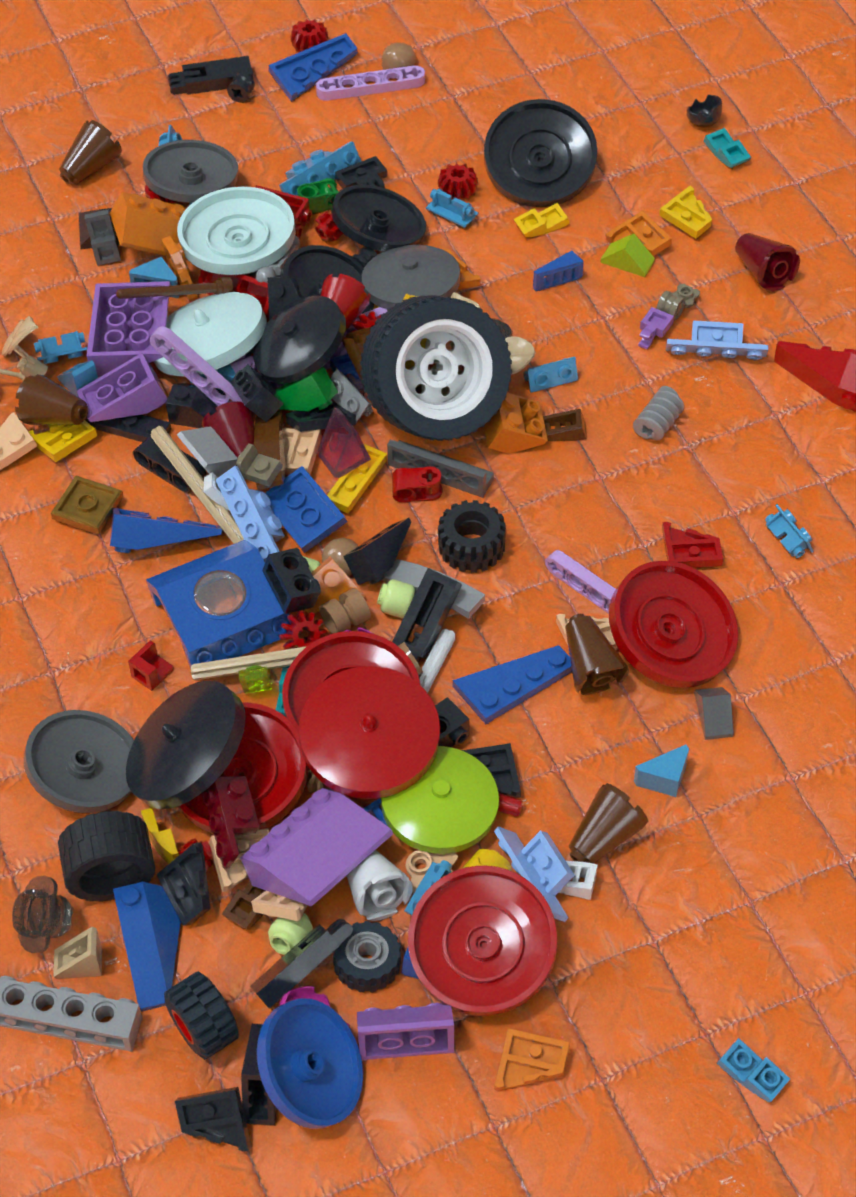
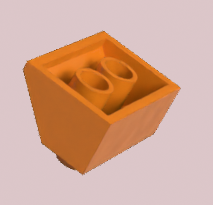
M121 192L110 211L120 246L166 256L161 239L171 236L175 244L179 243L177 227L186 207L180 204L163 202L159 199L142 197L138 194Z

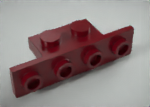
M246 776L219 777L203 792V803L207 806L210 817L209 827L214 832L216 840V854L221 860L223 869L230 868L239 855L234 834H255L260 828Z

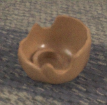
M392 43L384 49L382 54V68L384 70L414 66L416 62V53L410 45L405 43Z
M343 537L333 539L323 550L322 563L328 557H331L347 576L352 575L343 556L358 547V544L351 539Z

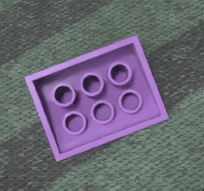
M170 281L96 284L87 360H93L98 377L105 375L140 353L144 354L149 363L163 358L152 347L150 337L158 327H166L169 296L119 299L116 296V292L118 289L170 286Z
M322 788L313 793L312 797L303 805L294 809L291 815L283 822L274 826L270 833L259 842L253 844L240 858L252 886L312 906L392 836L393 832L391 828L342 793Z

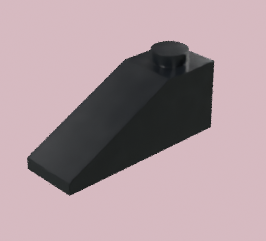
M410 518L389 525L343 556L358 585L368 581L372 585L385 578L383 573L393 567L411 525Z

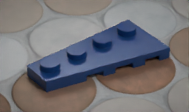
M345 33L270 64L269 72L292 102L319 80L324 79L357 55L358 48Z
M558 645L453 680V688L479 718L487 724L572 672L570 656Z

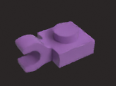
M651 307L640 323L642 331L639 337H642L638 346L648 349L655 335L662 338L673 324L674 316Z

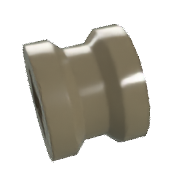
M665 291L661 295L656 309L673 315L674 321H676L684 309L685 298L681 296L675 297L672 292Z

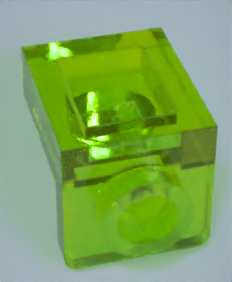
M252 665L245 670L238 671L239 681L245 694L272 690L271 672L266 666Z

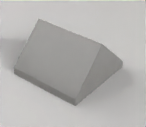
M212 427L180 431L177 434L209 474L213 472L217 477H220L236 466L238 458Z

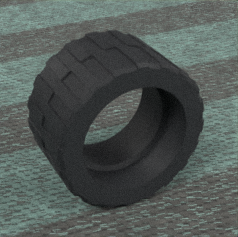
M104 811L90 814L74 821L59 836L58 848L64 884L68 892L79 899L99 902L115 900L113 889L140 882L149 883L155 874L156 868L147 825L142 821V818L134 816L132 813Z

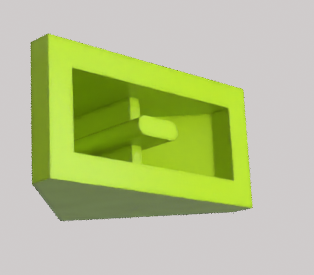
M631 234L611 243L602 256L600 263L646 277L655 262V258L637 236Z

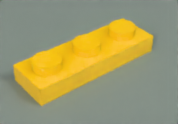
M366 444L363 445L327 494L339 510L350 513L386 463L387 453Z

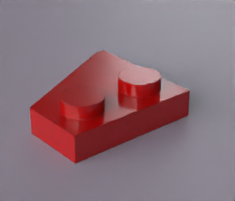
M667 521L662 523L667 561L682 563L693 568L723 565L720 538L708 534H700L698 531L689 528L686 531L675 529Z

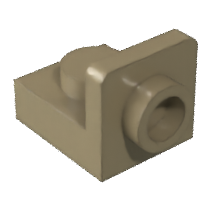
M252 444L246 446L236 462L244 479L268 487L271 486L283 468L280 460L259 454Z

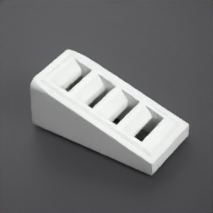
M566 861L575 876L558 893L591 900L598 865L588 862ZM583 877L585 881L579 882V878Z

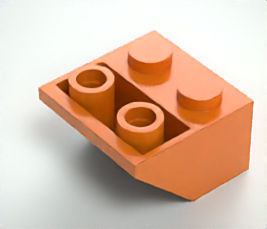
M511 393L506 394L507 397L503 400L501 408L497 410V414L493 415L491 420L485 423L484 426L488 448L509 454L543 445L548 441L540 402Z

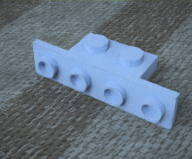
M693 321L692 339H667L666 351H671L675 355L694 352L696 355L704 357L711 356V354H722L721 356L725 358H735L737 355H744L748 359L757 360L767 356L769 345L742 343L743 323Z
M237 466L232 467L218 477L216 483L244 540L254 545L264 562H266L269 554L280 552L275 542L285 537L281 529L282 524L270 507L269 497L263 491L249 489Z
M498 826L494 830L500 840L498 844L503 851L508 853L514 870L541 892L551 908L554 919L565 922L569 917L555 895L575 875L549 834L540 830L524 847L515 832Z

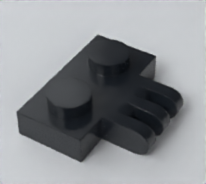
M376 156L335 172V179L343 189L354 185H376L385 188L384 182L381 179L387 177V169Z

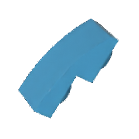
M739 1038L716 1063L741 1085L769 1103L790 1080L770 1059L765 1057L762 1060Z

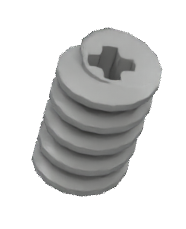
M668 386L660 387L638 418L633 422V429L639 436L653 440H661L664 433L669 430L674 420L684 410V403L677 392Z

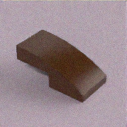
M250 881L243 891L240 889L237 891L222 915L248 930L263 916V914L253 911L251 901L266 890L252 886Z

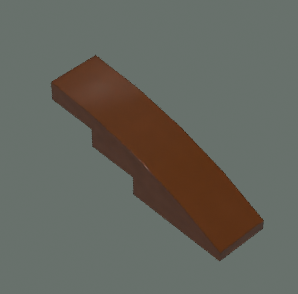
M278 410L267 422L259 416H256L254 446L257 452L278 459L283 465V468L270 487L284 484L287 459L284 454L285 438L282 432L283 416L281 410ZM256 483L258 490L270 488L268 486Z

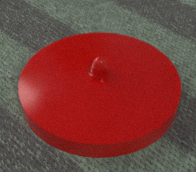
M673 561L645 563L632 570L617 586L612 595L609 606V624L613 639L625 659L647 678L670 687H696L714 679L732 660L738 643V624L734 610L723 591L709 577L695 568Z
M343 631L324 636L304 648L288 668L282 691L285 716L299 732L301 712L312 692L329 677L355 667L378 666L393 669L409 676L420 684L418 673L411 659L396 644L376 634L362 631Z
M355 667L329 677L309 696L299 721L301 752L311 772L332 790L350 797L374 799L388 797L406 790L425 775L436 757L439 746V717L435 704L429 694L409 676L384 667Z
M242 702L246 717L243 737L233 759L220 777L246 776L260 826L258 830L273 826L294 808L305 789L309 767L301 752L299 732L287 717L265 705ZM203 793L191 801L178 806L185 817L194 825L214 833L209 827L210 817L207 806L203 803Z
M495 866L466 867L451 872L439 879L424 893L417 903L408 930L409 955L421 984L441 1004L449 1005L452 1010L468 1015H497L523 1005L545 984L556 959V923L551 908L544 896L531 882L521 875Z

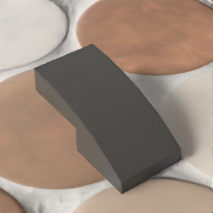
M109 210L85 214V222L97 266L121 261Z

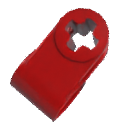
M432 466L396 469L392 473L393 499L400 503L439 499L443 493V488L440 484L442 478L440 470ZM429 487H432V494L429 492Z

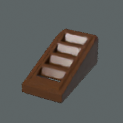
M581 409L543 416L548 441H577L586 439L585 420Z

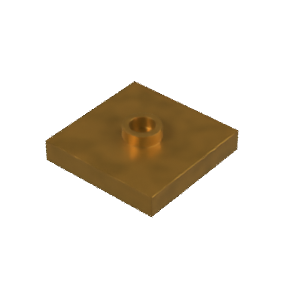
M75 476L52 510L51 517L53 520L99 535L113 514L114 508L122 500L123 491Z

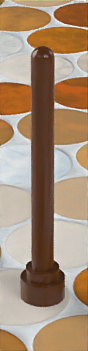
M219 277L213 283L118 289L116 296L119 299L204 293L218 295L233 292V283L230 277Z

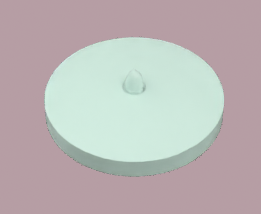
M231 187L211 192L193 202L180 217L177 233L185 257L193 265L211 273L238 275L258 271L260 268L270 266L282 258L290 249L295 239V222L290 206L278 195L260 188Z
M228 292L206 296L179 308L167 317L166 327L172 330L209 365L217 370L239 359L258 343L263 335L267 319L260 302L255 297L245 293ZM177 353L182 360L188 361L184 355ZM164 357L154 361L160 371L173 376H184Z

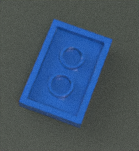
M303 466L284 478V484L274 486L265 492L270 499V507L274 515L279 518L283 528L304 553L347 523L345 516Z

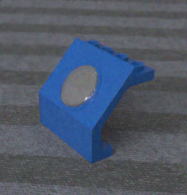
M247 540L240 541L146 579L154 604L156 606L163 605L180 638L190 669L193 664L242 656L280 640V634H287V630L282 629L281 624L290 625L287 618L290 614H284L262 571L265 562L258 549Z

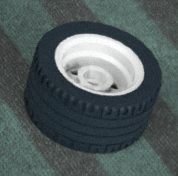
M422 295L405 299L402 303H396L394 307L387 309V312L383 313L379 320L374 322L375 325L370 328L371 332L366 336L365 344L363 343L364 350L363 353L361 352L362 361H360V366H362L360 375L363 378L361 381L364 384L365 393L368 394V400L371 401L373 408L377 409V413L390 424L421 438L443 441L452 440L453 438L459 439L461 436H468L471 432L475 433L479 427H484L485 423L489 422L491 417L497 414V410L501 408L503 400L507 397V391L509 392L508 386L509 382L511 383L512 374L511 352L508 350L509 345L505 340V335L500 331V326H497L496 321L491 319L488 313L483 312V309L456 298ZM423 338L427 339L425 349L420 345V341ZM448 341L454 343V348L451 350L446 349ZM412 360L415 366L406 369L405 362ZM436 363V369H428L429 364ZM458 365H463V373L460 375L457 374ZM418 384H422L420 394L415 390ZM448 386L450 391L446 396H443L441 389Z

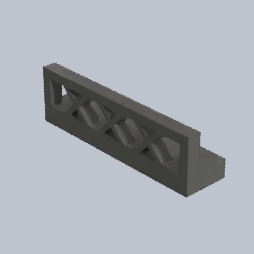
M390 439L387 444L388 465L398 469L436 467L442 475L441 484L483 498L494 480L493 472L409 443Z

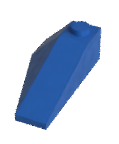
M114 508L110 546L115 547L117 552L131 553V549L139 550L221 535L222 528L219 525L184 520L183 523H179L178 519L168 516H158L157 519H151L152 516L146 512Z

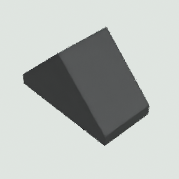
M723 687L694 690L705 740L733 737L731 694Z

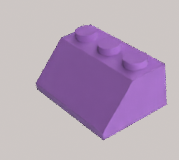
M431 1003L426 1007L402 1005L395 1009L381 1010L379 1008H368L357 1012L359 1051L362 1060L454 1053V1020L452 1008L449 1005L441 1003Z

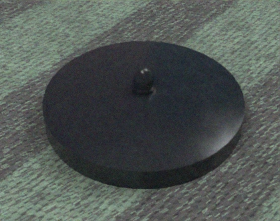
M533 99L509 107L494 120L485 138L484 163L491 182L507 198L522 205L550 207L556 203L559 205L569 201L587 186L595 170L597 142L591 126L579 112L558 101Z
M201 681L182 688L166 699L143 724L131 746L126 763V781L131 792L150 807L169 809L191 801L208 789L227 768L241 743L246 717L240 698L220 682Z

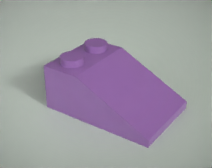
M143 353L77 390L79 398L87 403V418L90 422L147 414L154 409L160 408L168 399L156 372Z

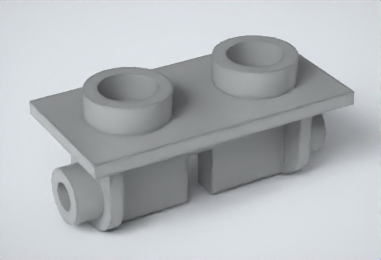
M336 369L330 378L338 390L333 399L338 405L355 414L357 423L362 415L367 417L373 412L372 404L363 397L346 376Z

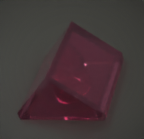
M334 407L317 455L335 478H340L371 460L358 432L340 409Z

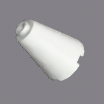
M377 850L373 851L347 874L356 909L361 916H365L370 921L383 920L398 912L396 907L402 901L406 904L413 891L412 883L408 876Z

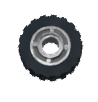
M370 921L354 923L352 925V934L333 951L334 971L339 976V980L343 984L348 985V988L352 990L356 989L358 992L382 990L395 980V976L398 975L400 970L401 946L398 943V937L395 933L391 932L390 928L382 926L381 923H370ZM363 955H371V956H373V957H371V958H363V957H361V956H363Z

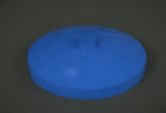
M295 999L274 1009L264 1021L257 1043L258 1069L269 1098L286 1118L299 1126L320 1129L341 1122L355 1108L363 1084L362 1059L353 1033L335 1010L314 999Z

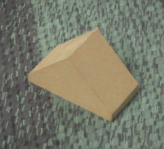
M90 927L54 950V978L102 976V946L97 928Z

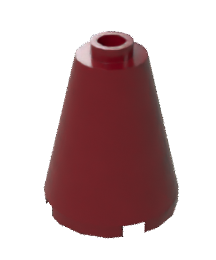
M746 233L737 240L735 246L736 253L758 283L767 291L775 292L785 287L783 284L788 279L792 281L795 278L800 266V256L792 246L752 233Z
M241 401L219 405L216 407V413L211 416L207 413L202 420V427H212L237 458L248 444L254 445L255 428L253 413Z

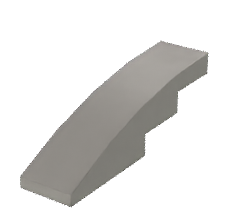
M397 559L393 567L384 573L385 578L382 581L388 583L389 580L395 579L411 584L415 587L416 593L427 567ZM436 571L462 584L451 609L469 619L485 602V594L457 579Z

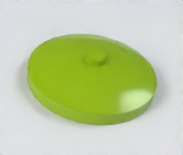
M438 746V751L431 767L419 781L402 792L381 798L382 813L392 832L407 845L435 854L459 852L481 841L495 822L499 804L496 782L486 766L477 758L464 751L444 746Z

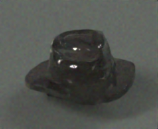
M48 876L33 878L26 886L25 891L18 895L12 909L13 927L18 932L21 946L30 953L46 951L49 948L50 938L64 936L71 929L72 925L71 919L74 908L69 899L57 895L58 885L53 878Z

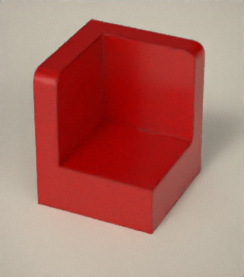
M151 640L128 660L131 677L151 691L173 671V665L157 655L156 644Z

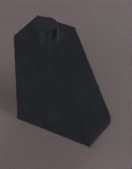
M251 1024L241 1072L244 1114L247 1124L275 1125L277 1108L263 1086L257 1062V1043L263 1024Z

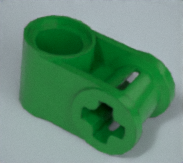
M326 178L321 181L300 185L297 189V196L309 199V208L312 210L313 215L331 210L333 203L330 201L334 202L335 196L339 191L337 190L336 181L332 178Z

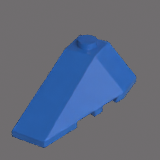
M140 882L113 889L140 1010L142 1012L166 1006L164 993L173 987L174 966L179 944L178 937L182 922L163 886Z

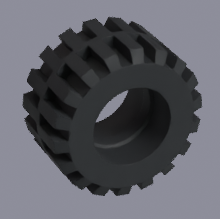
M465 500L461 501L460 505L457 503L451 505V510L446 509L443 512L438 525L439 553L442 555L445 563L449 562L450 567H459V571L462 572L471 570V573H477L478 569L485 571L488 570V566H495L497 560H501L503 557V552H505L506 524L503 515L498 514L497 508H490V504L486 502L480 504L479 500H473L471 503ZM468 534H475L481 537L466 538L463 536Z

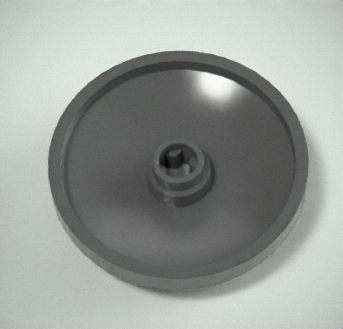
M201 140L172 141L162 144L148 153L143 161V179L153 192L164 198L179 202H195L211 192L234 187L238 180V163L228 150L214 143Z
M406 245L384 251L371 259L362 272V284L365 286V293L367 296L370 293V301L385 309L394 307L396 303H401L405 294L417 297L422 295L451 297L453 292L457 291L461 281L460 267L457 260L448 252L427 245Z
M85 710L62 711L42 720L31 732L24 751L25 772L35 790L47 801L60 808L79 813L106 811L122 803L132 793L126 781V763L134 740L121 725L104 715Z

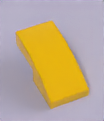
M558 203L539 213L533 208L514 219V222L525 237L547 234L570 224L568 217Z
M153 809L141 810L142 819L147 825L150 842L158 854L170 864L179 856L171 828L159 832Z

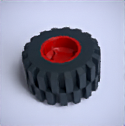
M201 972L193 973L165 991V1004L173 1022L187 1044L198 1056L208 1059L239 1038L238 1026L228 1004L212 981Z

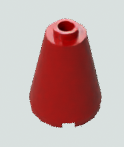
M330 274L323 282L320 296L332 299L343 311L346 319V332L367 308L371 295L369 293L367 296L364 291L365 286L355 278L345 274L332 277L333 274Z

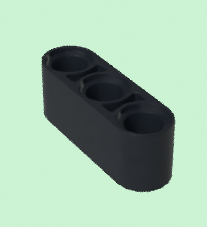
M151 435L133 451L135 460L142 467L183 492L188 493L191 490L151 438ZM183 452L202 478H204L206 470L199 461Z

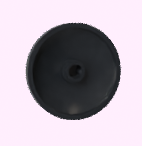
M354 185L346 187L337 193L331 208L333 221L347 237L365 247L384 252L406 245H419L426 230L424 216L411 201L396 192L378 186Z
M311 245L294 251L288 257L281 270L280 277H295L300 287L299 291L305 298L320 296L323 282L330 274H333L332 277L345 274L362 283L364 267L352 256L341 250L329 246ZM370 301L367 308L361 314L373 310L374 303Z
M325 296L305 297L281 309L268 321L261 339L254 346L253 360L258 371L267 380L278 384L296 382L316 372L334 355L343 340L346 329V319L343 311L332 299Z

